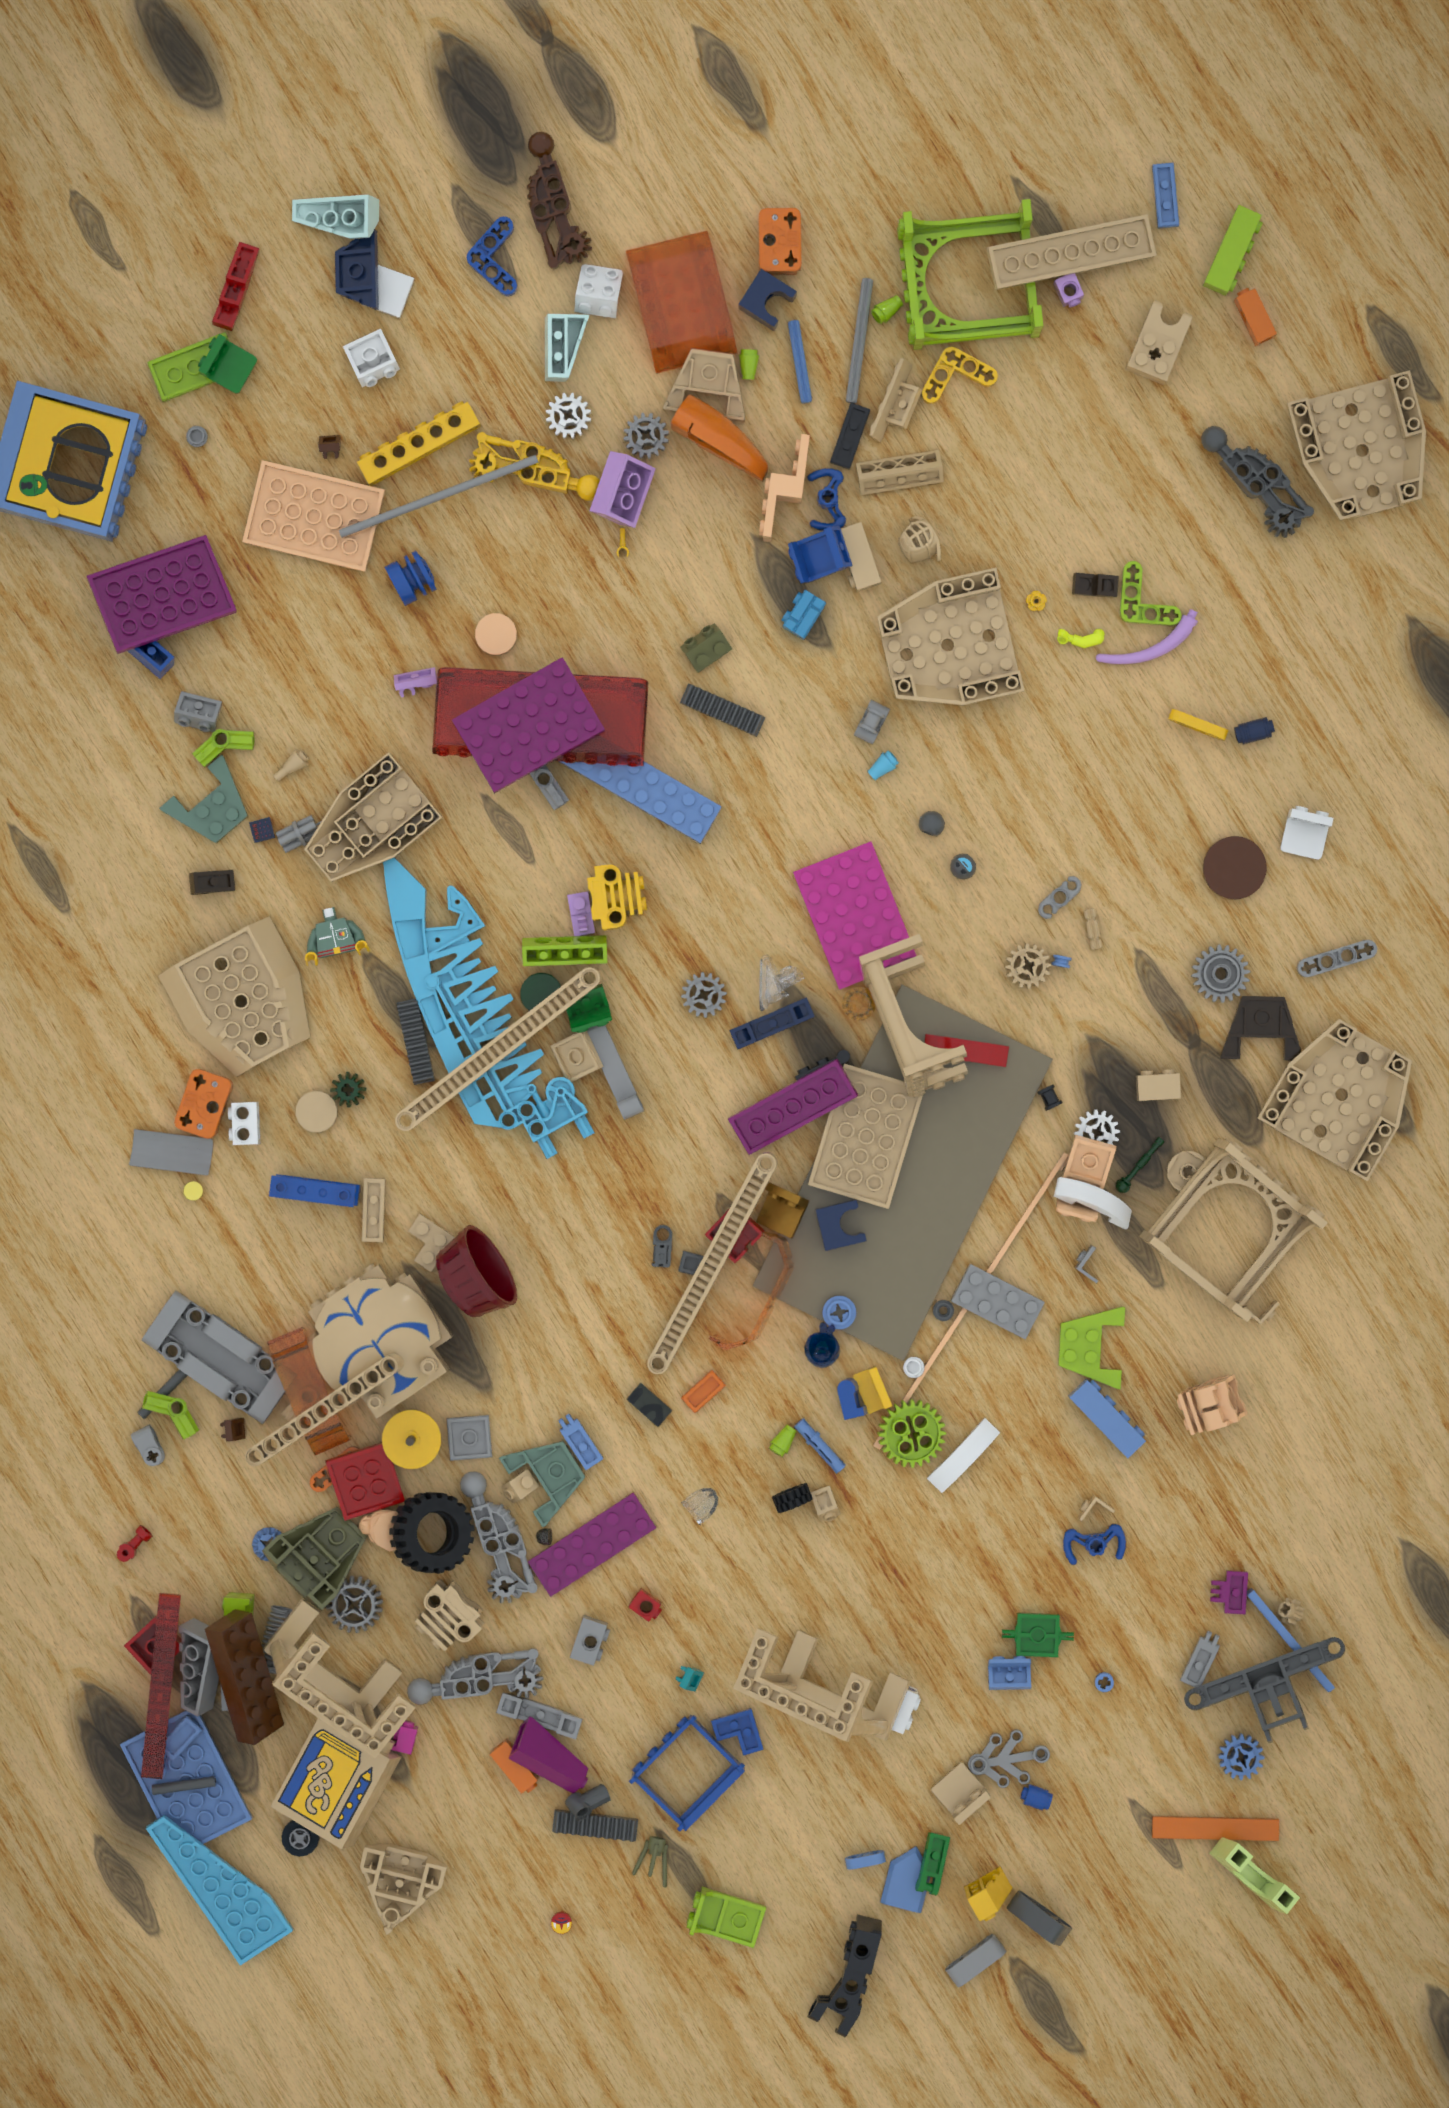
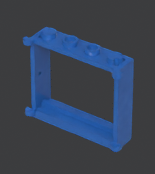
M690 1715L688 1718L684 1716L676 1724L678 1728L673 1733L669 1731L662 1738L663 1743L658 1748L654 1746L647 1753L649 1758L644 1763L640 1761L632 1769L634 1773L629 1780L631 1784L636 1782L679 1824L677 1827L679 1832L682 1829L686 1831L745 1772V1765L740 1763L696 1720L697 1717L695 1715ZM692 1724L732 1765L680 1816L640 1775Z

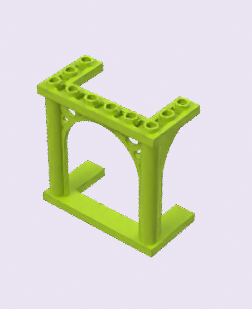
M1030 199L1021 201L1018 213L943 221L918 220L912 217V211L903 212L902 219H899L897 234L898 240H902L903 248H899L900 261L905 263V269L901 271L902 281L907 283V290H904V301L909 303V311H906L907 324H910L908 341L909 345L913 344V350H921L923 345L1029 334L1030 338L1040 336L1043 328L1042 307L1037 305L1035 282L1025 284L1028 315L976 321H960L940 312L930 300L925 284L926 269L931 257L941 246L952 240L1020 232V240L1029 239L1032 223ZM926 239H931V242L937 240V244L932 246ZM919 243L925 245L929 250L928 255H919L915 250V245ZM914 257L923 262V266L921 268L916 267V265L918 266V262L914 259ZM922 282L923 286L918 287L917 283ZM926 301L927 307L919 313V310L922 307V303L920 304V302ZM929 311L934 312V321L928 325L924 324V314ZM939 319H943L946 325L940 324V327H935Z

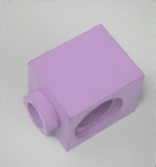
M1075 273L1065 275L1054 281L1053 285L1063 307L1069 305V308L1081 303L1080 300L1083 299L1084 293ZM1072 287L1075 290V294L1067 296L1064 293V288Z

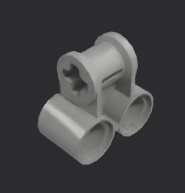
M871 700L854 736L873 745L890 709Z

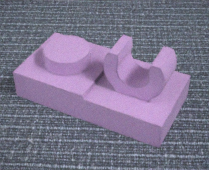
M435 667L394 675L395 690H399L401 697H404L405 689H410L412 695H415V687L428 688L433 686V684H437Z
M588 891L567 895L574 936L595 933Z

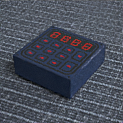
M270 817L249 822L254 843L276 838Z

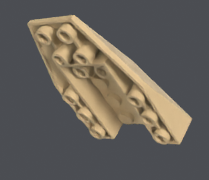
M388 752L338 794L304 850L328 879L333 882L396 857L444 818Z

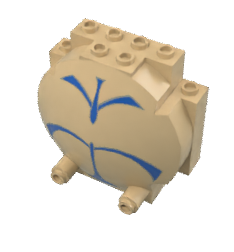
M371 1264L363 1270L364 1275L359 1278L356 1275L343 1283L345 1285L344 1288L340 1290L337 1287L326 1294V1300L322 1301L320 1298L310 1305L312 1309L308 1313L316 1323L315 1328L317 1331L307 1337L309 1342L305 1346L316 1361L321 1375L334 1390H337L390 1354L395 1353L403 1358L404 1365L399 1372L359 1398L364 1400L377 1419L450 1369L436 1348L452 1338L453 1335L412 1273L408 1276L403 1273L394 1279L396 1284H393L380 1264L376 1267L374 1264ZM388 1360V1366L391 1369H395V1363L392 1360ZM372 1371L371 1377L378 1381V1374ZM355 1382V1390L361 1392V1385ZM338 1394V1396L340 1397V1399H341L342 1402L344 1403V1402H345L344 1397H343L341 1394Z

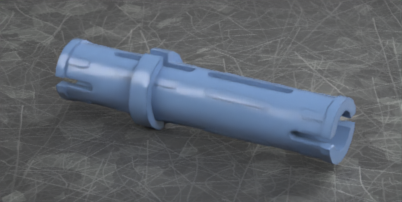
M804 1418L794 1426L805 1438V1443L811 1445L836 1474L846 1466L820 1437V1433L815 1431Z

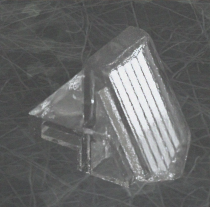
M768 954L763 955L760 959L759 975L760 1011L767 1009L770 1004L789 996L787 987L805 979L802 971L796 966L792 968L790 965L781 969V974H779L772 958Z

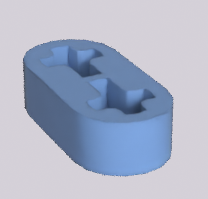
M884 1850L851 1855L845 1858L846 1868L849 1870L886 1862Z

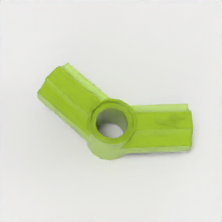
M218 729L192 754L206 767L225 749L253 750L254 732ZM220 734H226L227 741L223 745L217 743V737Z
M151 1391L146 1392L142 1409L169 1415L182 1439H186L199 1431L184 1400ZM174 1402H178L180 1405V1410L177 1413H173L171 1410V1405Z

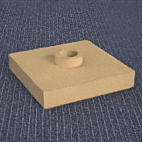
M587 1031L575 1033L550 1046L565 1078L571 1082L604 1067Z

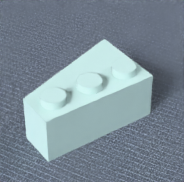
M546 315L545 381H567L589 315Z

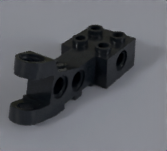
M858 1914L856 1921H851L849 1940H846L843 1960L846 1962L842 1977L829 1995L817 1996L807 2016L818 2022L827 2007L841 2014L844 2018L839 2027L835 2029V2033L844 2038L848 2035L860 2015L862 2008V1998H860L861 1993L865 1994L867 1989V1979L865 1976L866 1974H872L882 1936V1920ZM850 1980H854L857 1982V1984L854 1986H850L847 1984V1982ZM838 1998H845L847 2001L845 2003H838L836 2000Z

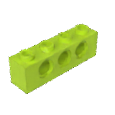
M606 935L522 938L523 966L606 964L607 937Z

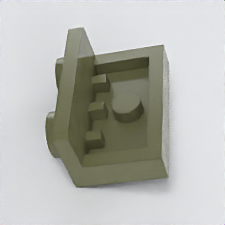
M715 623L704 627L698 635L688 638L680 647L698 673L732 650L727 639Z

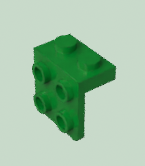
M219 334L217 338L214 337L208 347L210 351L207 356L201 358L198 367H200L198 371L206 378L238 394L255 367L257 358Z
M602 984L597 985L566 1010L572 1032L582 1033L593 1026H605L612 1020L609 1003Z

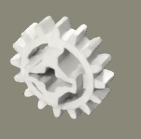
M563 393L562 399L555 396L556 403L549 402V406L552 409L546 410V414L550 415V417L546 418V422H552L549 429H556V436L562 433L563 439H566L567 435L574 439L575 433L582 436L581 429L588 430V426L585 423L591 422V418L587 417V415L591 414V410H585L588 403H581V396L575 399L574 393H571L570 397ZM563 403H571L569 406H561ZM579 407L583 413L582 419L577 416ZM555 412L560 416L558 425L554 418ZM570 412H572V417L574 419L568 418L567 420H565V415L563 413L569 414ZM568 426H576L574 429H566Z
M1094 1110L1093 1115L1087 1111L1086 1118L1079 1117L1081 1124H1075L1079 1131L1074 1132V1135L1083 1137V1132H1086L1090 1139L1097 1141L1105 1139L1108 1140V1144L1114 1145L1113 1141H1119L1115 1134L1120 1133V1130L1114 1128L1118 1122H1111L1112 1115L1105 1117L1106 1111H1102L1101 1115H1098V1111ZM1097 1118L1095 1124L1091 1126L1086 1125L1089 1120ZM1105 1121L1108 1123L1111 1133L1106 1131L1104 1127ZM1099 1126V1131L1102 1132V1135L1094 1138V1134L1091 1133L1092 1129H1097Z

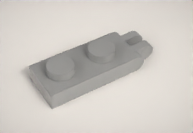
M1207 1631L1204 1638L1200 1636L1181 1675L1180 1681L1195 1688L1203 1684L1220 1647L1217 1644L1219 1635L1215 1634L1212 1641L1209 1640L1212 1635L1210 1631Z

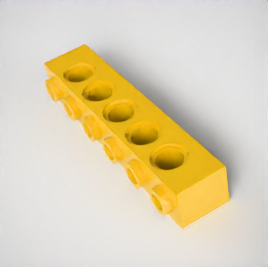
M461 401L452 406L453 410L448 413L440 412L433 417V421L429 423L425 421L418 424L413 432L409 434L404 432L396 437L397 440L391 444L385 442L378 447V451L372 454L367 452L361 455L357 464L368 484L374 486L480 428L481 425L470 404ZM457 417L461 420L458 427H451L449 425L452 418ZM434 428H441V436L437 438L431 436V431ZM415 438H422L424 440L421 447L416 448L412 445ZM397 448H404L405 454L403 457L397 458L394 456V451ZM379 458L387 460L386 465L382 468L376 466V460Z

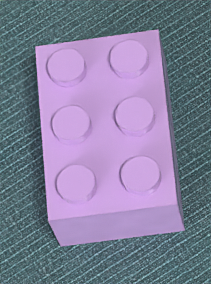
M610 451L590 511L616 524L635 528L656 468L627 454Z

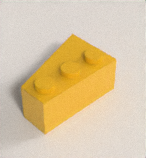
M1001 1866L964 1886L967 1900L978 1920L982 1921L984 1919L988 1921L996 1916L995 1913L1001 1908L1011 1892L1012 1886Z

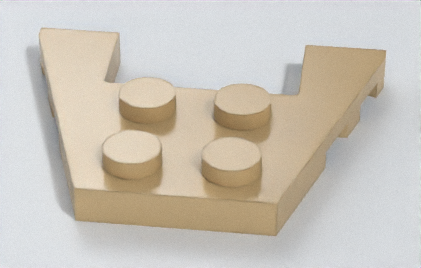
M691 348L663 409L677 411L684 401L685 390L728 396L726 417L745 420L734 354Z

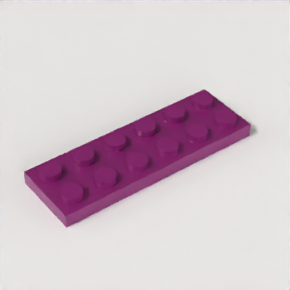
M835 1059L730 1116L728 1121L750 1155L856 1098L858 1093L839 1060Z
M633 1492L528 1560V1563L551 1597L656 1529V1526Z

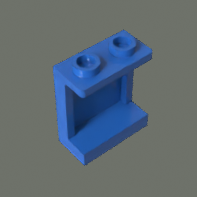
M831 526L805 539L788 543L789 556L794 562L796 568L795 575L800 580V583H810L853 566L840 526Z

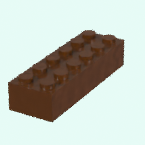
M235 1609L205 1628V1632L237 1741L256 1745L284 1726V1721L252 1612Z

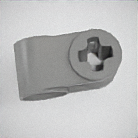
M150 1424L131 1434L133 1443L147 1465L156 1466L164 1461L165 1453ZM152 1452L158 1453L159 1456L156 1457V1460L150 1459Z

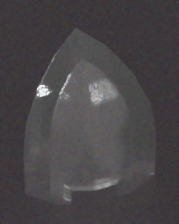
M703 1488L692 1493L681 1504L695 1521L701 1525L715 1512L718 1505V1496L715 1490Z

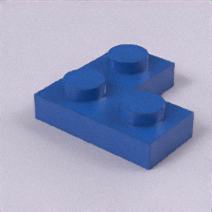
M752 1708L711 1720L716 1740L721 1741L738 1736L743 1756L764 1750Z

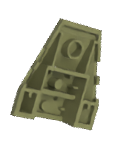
M336 1507L304 1524H300L285 1533L277 1535L262 1552L274 1569L306 1601L322 1611L337 1596L367 1536L362 1534L360 1529L350 1519L345 1521L342 1511Z

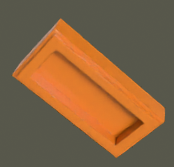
M711 1370L686 1392L681 1399L696 1413L720 1392L726 1384Z

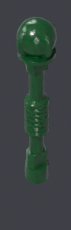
M1158 1137L1150 1150L1144 1153L1138 1160L1130 1174L1116 1181L1115 1187L1118 1192L1126 1193L1129 1191L1131 1180L1140 1169L1144 1168L1151 1159L1152 1154L1165 1143L1163 1139Z

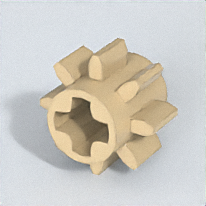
M1286 1598L1285 1602L1279 1604L1277 1615L1282 1616L1281 1622L1296 1625L1297 1621L1303 1619V1611L1305 1609L1299 1606L1301 1601Z

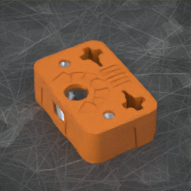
M764 208L759 212V269H763L771 275H796L797 271H801L802 264L801 213L797 208ZM789 216L794 220L791 229L789 228L788 221H786ZM767 238H771L775 242L772 243V246H767V243H764V241H767ZM790 254L792 255L793 262H797L793 263V267H789V264L786 263L790 258Z
M203 1069L193 1070L175 1118V1126L180 1130L203 1138H214L218 1133L221 1119L233 1089L232 1080ZM203 1075V1079L206 1082L199 1087V1082L196 1081V1078ZM217 1102L216 1106L219 1109L212 1113L209 1105ZM189 1114V1119L192 1120V1123L185 1125V1121L182 1118L187 1117Z

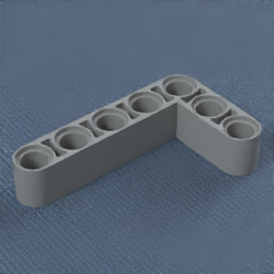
M606 1025L590 1027L587 1032L604 1066L602 1070L616 1098L617 1106L623 1119L626 1120L644 1112L642 1103Z

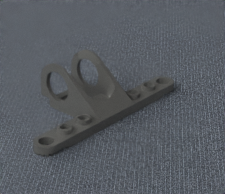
M1331 1637L1193 1688L1185 1694V1704L1189 1709L1197 1711L1249 1692L1267 1742L1272 1743L1273 1739L1269 1730L1300 1719L1304 1730L1309 1729L1290 1676L1341 1658L1345 1653V1645L1341 1639ZM1333 1642L1338 1643L1341 1647L1337 1654H1331L1328 1650L1329 1645ZM1290 1693L1298 1714L1267 1725L1260 1703L1271 1700L1276 1716L1280 1717L1284 1713L1278 1697ZM1192 1694H1199L1201 1696L1200 1704H1190V1696Z

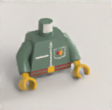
M335 907L322 910L325 922L316 924V928L311 931L307 942L305 962L306 966H308L310 960H315V966H317L318 958L321 959L351 951H357L361 955V949L366 948L370 952V948L366 943L363 931L353 921L347 920L345 917L337 919Z

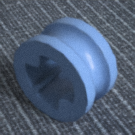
M1053 954L1055 960L1051 965L1070 968L1068 963L1072 958Z
M1107 1672L1098 1674L1095 1678L1096 1688L1101 1692L1110 1691L1114 1686L1113 1677ZM1103 1677H1108L1107 1681H1110V1685H1106L1105 1688L1100 1687L1101 1683L1098 1684V1681L1103 1680Z

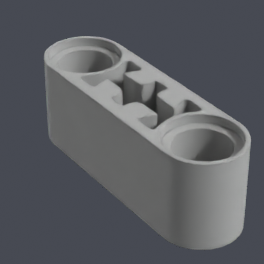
M991 1934L949 1964L945 1971L955 1985L961 1987L1000 1959L1006 1953V1949L995 1934Z

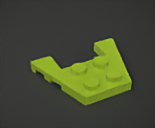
M1118 1307L1060 1323L1058 1365L1116 1389H1121L1122 1370L1100 1369L1102 1325L1124 1326L1125 1307Z

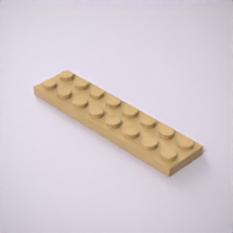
M1148 214L986 248L995 290L1157 256Z

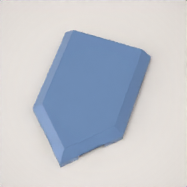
M917 1846L890 1862L880 1903L921 1913L927 1891L919 1892L915 1890L923 1859Z

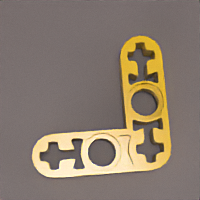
M948 347L942 352L922 390V399L927 404L936 403L940 399L954 371L985 387H991L996 383L998 378L997 371L955 347ZM954 352V357L960 360L961 356L964 357L960 368L956 366L958 364L957 361L951 360V362H948V357L945 354ZM965 362H973L976 367L975 370L970 373L966 372L963 367ZM979 366L983 367L981 372L984 374L992 373L993 381L989 379L988 382H985V377L979 374L978 378L975 377ZM938 370H944L947 373V378L944 381L936 379L935 373ZM930 381H933L936 385L943 386L941 389L937 386L934 393L937 396L936 398H927L926 390L931 391L934 385L930 384Z

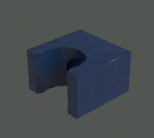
M761 269L741 299L739 310L772 331H775L778 326V320L767 312L765 308L766 302L774 296H781L788 302H793L797 296V291Z
M856 1199L815 1209L825 1251L867 1241L865 1233L860 1232L850 1235L845 1233L840 1227L841 1216L848 1210L858 1208Z

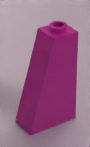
M529 1716L520 1725L509 1759L571 1793H575L579 1788L583 1789L588 1780L586 1775L589 1768L534 1718Z

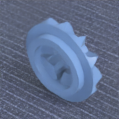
M834 1296L828 1299L822 1311L824 1321L834 1329L849 1327L856 1317L854 1303L845 1296ZM837 1303L842 1310H848L842 1314L841 1322L837 1315H830L836 1311Z
M271 1527L258 1531L252 1542L254 1554L260 1560L269 1562L262 1552L266 1546L262 1541H268L282 1533Z

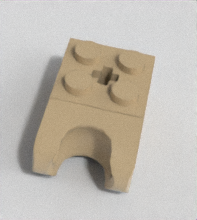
M1155 300L1152 303L1125 370L1165 385L1193 317L1191 314L1184 313L1177 324L1167 325L1161 319L1163 304ZM1155 352L1159 358L1156 357L1155 360H1152L1150 358L1152 355H1149V353Z

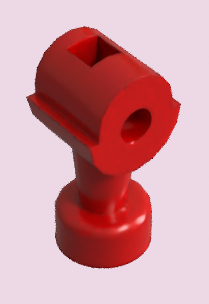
M140 1525L136 1529L137 1535L129 1542L119 1546L117 1558L120 1561L126 1562L129 1559H133L136 1556V1549L142 1541L147 1542L153 1537L148 1529Z

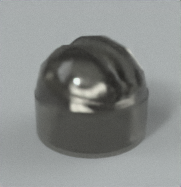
M543 1528L536 1533V1539L539 1544L551 1545V1528Z

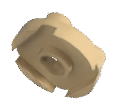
M1181 1151L1174 1155L1167 1165V1179L1172 1187L1181 1191L1192 1177L1188 1175L1185 1178L1183 1176V1168L1191 1166V1171L1194 1175L1204 1163L1205 1158L1193 1151Z

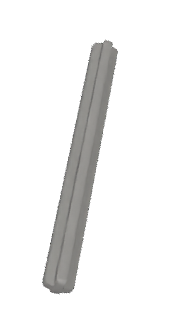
M863 278L861 283L846 402L856 403L858 398L873 280L870 278Z

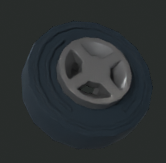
M293 1820L284 1827L281 1836L285 1850L291 1855L298 1857L307 1856L312 1853L318 1846L320 1839L317 1834Z

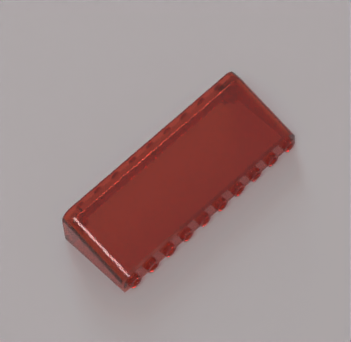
M440 668L437 671L433 754L439 756L456 755L463 758L472 756L452 719L535 672ZM573 674L605 731L553 761H564L566 763L584 762L590 765L602 763L610 766L618 764L631 767L644 766L649 698L648 681L632 677Z

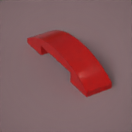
M925 1034L924 1043L933 1047L951 1049L964 1045L967 1052V1057H964V1061L1006 1067L1009 1046Z

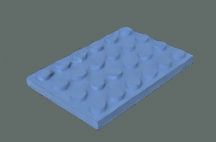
M185 1710L120 1744L157 1819L165 1815L202 1844L252 1820L253 1817L201 1715L197 1717ZM189 1715L203 1730L173 1761L158 1746ZM215 1776L216 1787L159 1795L152 1794L153 1784Z

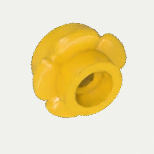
M1033 591L1027 596L1026 603L1031 611H1041L1045 608L1047 598L1040 591Z

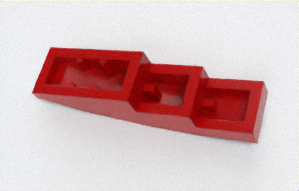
M239 242L226 275V282L219 297V304L213 317L212 325L233 331L259 254L258 247Z

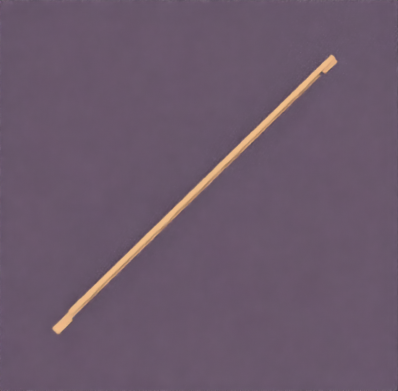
M1063 1153L986 1272L991 1274L1058 1170H1063L1069 1157L1067 1153ZM961 1309L925 1364L923 1374L917 1377L903 1398L906 1404L953 1334L967 1309ZM880 1436L873 1444V1446L879 1450L883 1446L880 1445L878 1442L879 1440L883 1439V1437Z

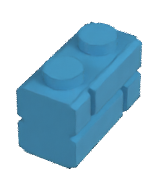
M804 590L803 593L798 592L792 602L795 604L793 610H787L781 620L784 622V629L802 640H805L826 606L825 601L807 590Z

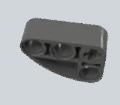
M1018 1890L1006 1907L1017 1918L1054 1945L1061 1946L1073 1929L1052 1911Z

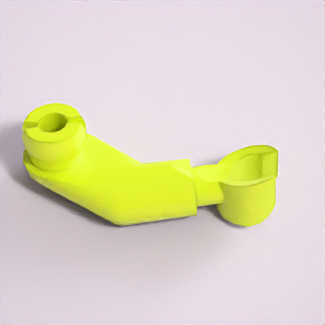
M1059 629L1057 640L1060 644L1071 642L1072 645L1088 648L1101 644L1104 641L1105 633L1102 629H1096L1093 634L1082 637L1076 634L1071 635L1066 630Z

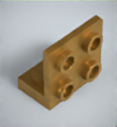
M769 1182L765 1190L769 1191L756 1222L784 1236L793 1238L810 1200Z

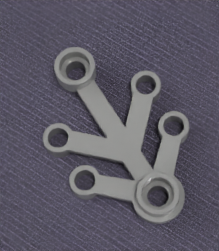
M1014 1729L1010 1733V1739L998 1756L989 1758L994 1748L1002 1743L1001 1735L999 1733H992L989 1737V1743L982 1753L974 1754L970 1757L968 1767L973 1774H986L996 1781L999 1787L1006 1788L1009 1785L1008 1776L998 1774L991 1768L992 1766L999 1765L1016 1777L1019 1783L1027 1784L1030 1781L1029 1773L1019 1770L1011 1763L1033 1759L1038 1763H1044L1049 1759L1050 1752L1046 1746L1037 1745L1032 1751L1010 1754L1015 1745L1023 1739L1022 1732ZM1016 1732L1020 1734V1738L1017 1740L1013 1739V1734ZM994 1736L1000 1738L998 1743L992 1742ZM1044 1750L1045 1754L1039 1757L1037 1751ZM978 1760L983 1763L979 1768L975 1766V1762ZM1022 1774L1028 1776L1026 1781L1020 1780ZM1000 1778H1006V1784H1000Z

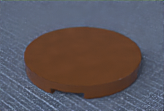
M1239 836L1226 837L1217 841L1206 853L1203 863V875L1209 888L1219 896L1232 900L1246 898L1255 893L1262 885L1267 871L1266 859L1262 850L1253 841Z

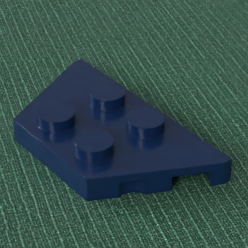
M374 229L370 238L354 239L349 245L335 251V283L338 295L379 310L377 230Z

